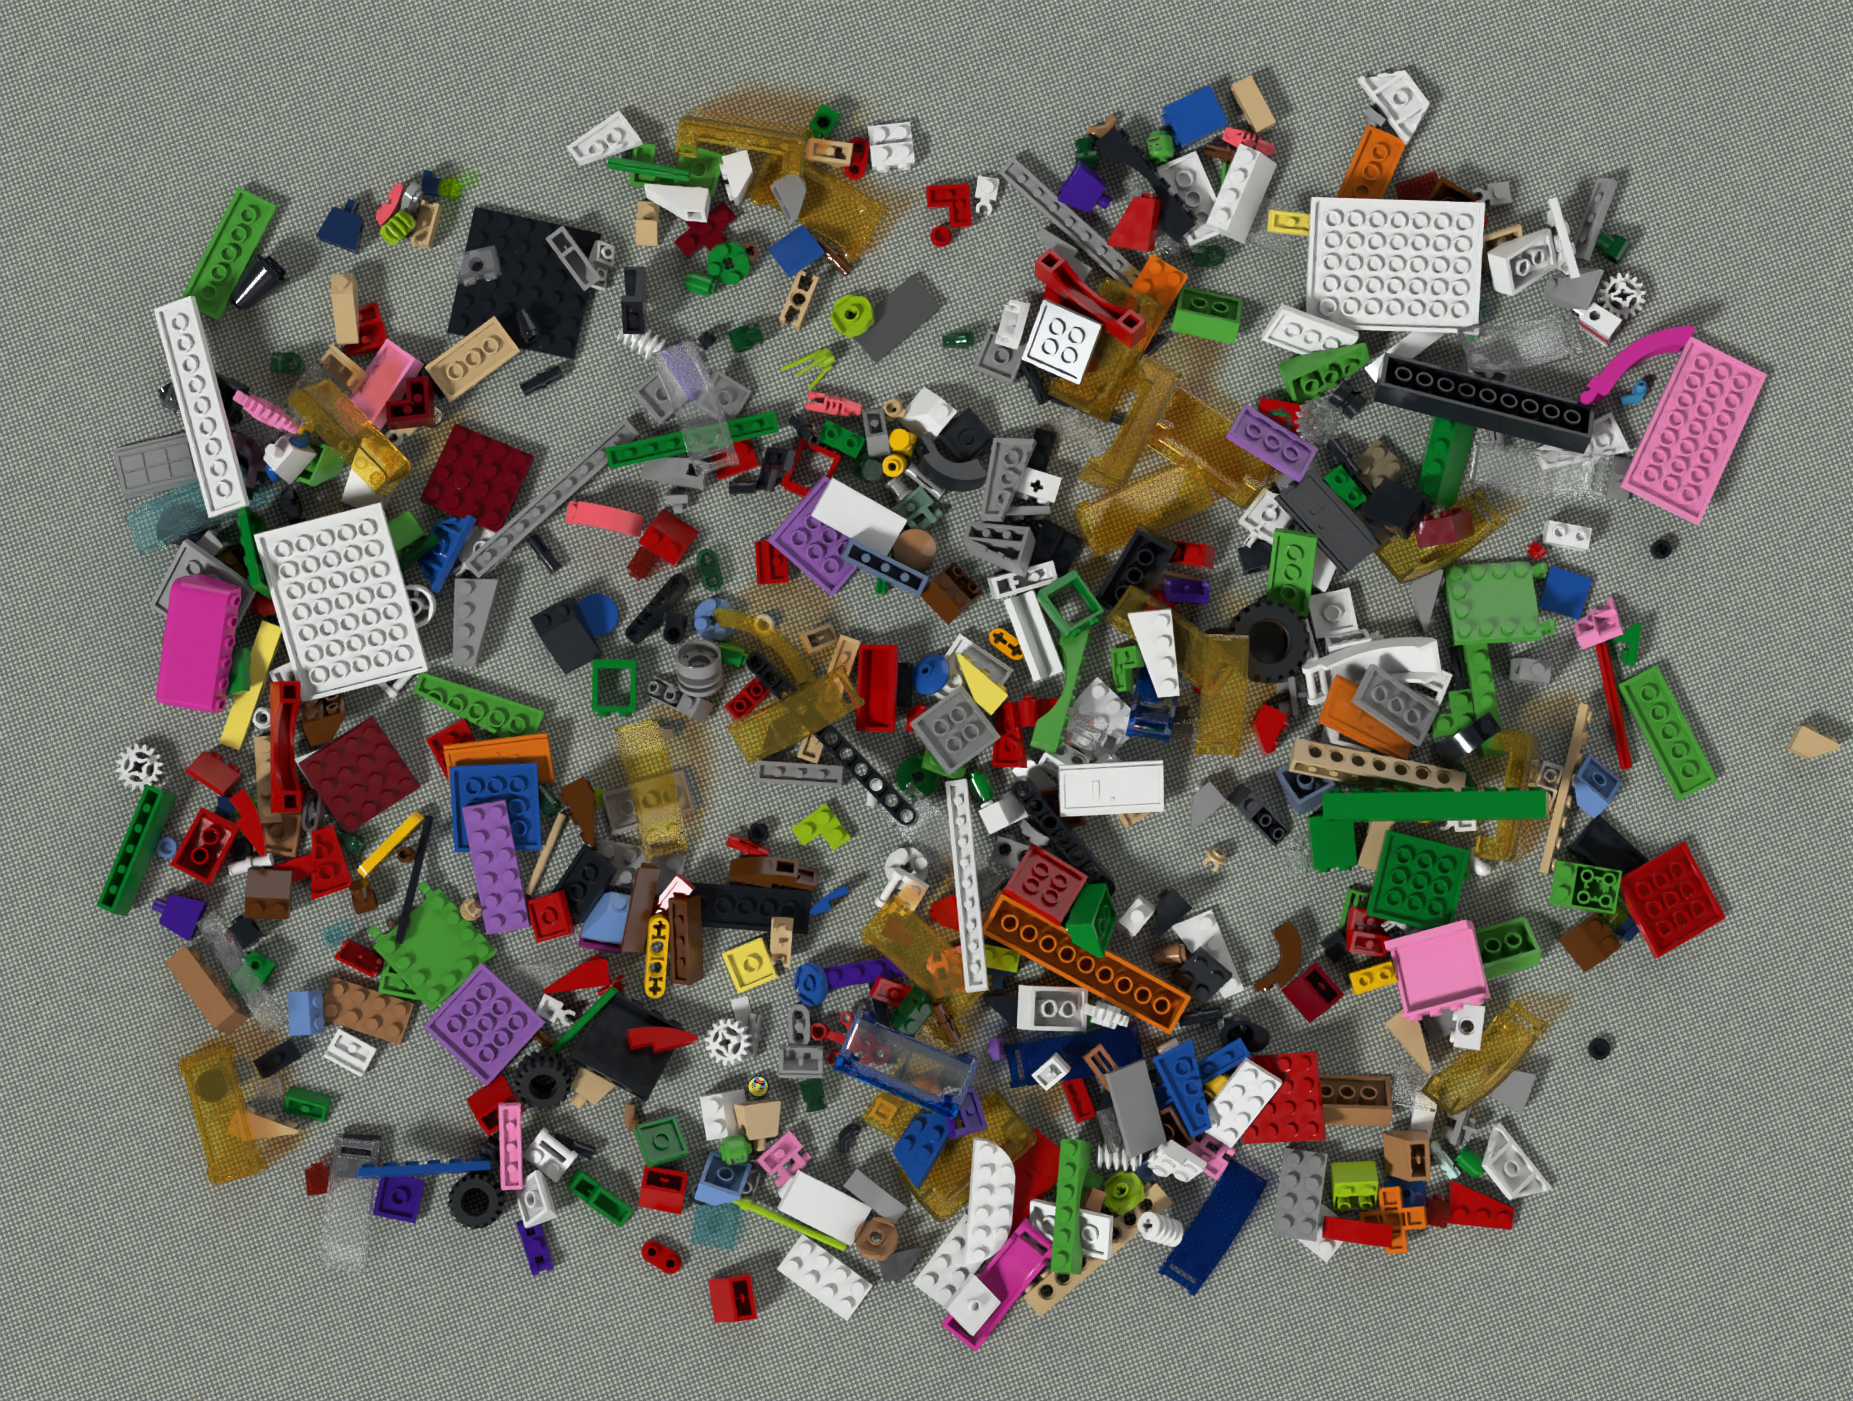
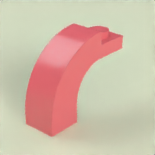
M569 501L565 522L569 524L595 527L634 537H640L644 516L636 513L581 501Z

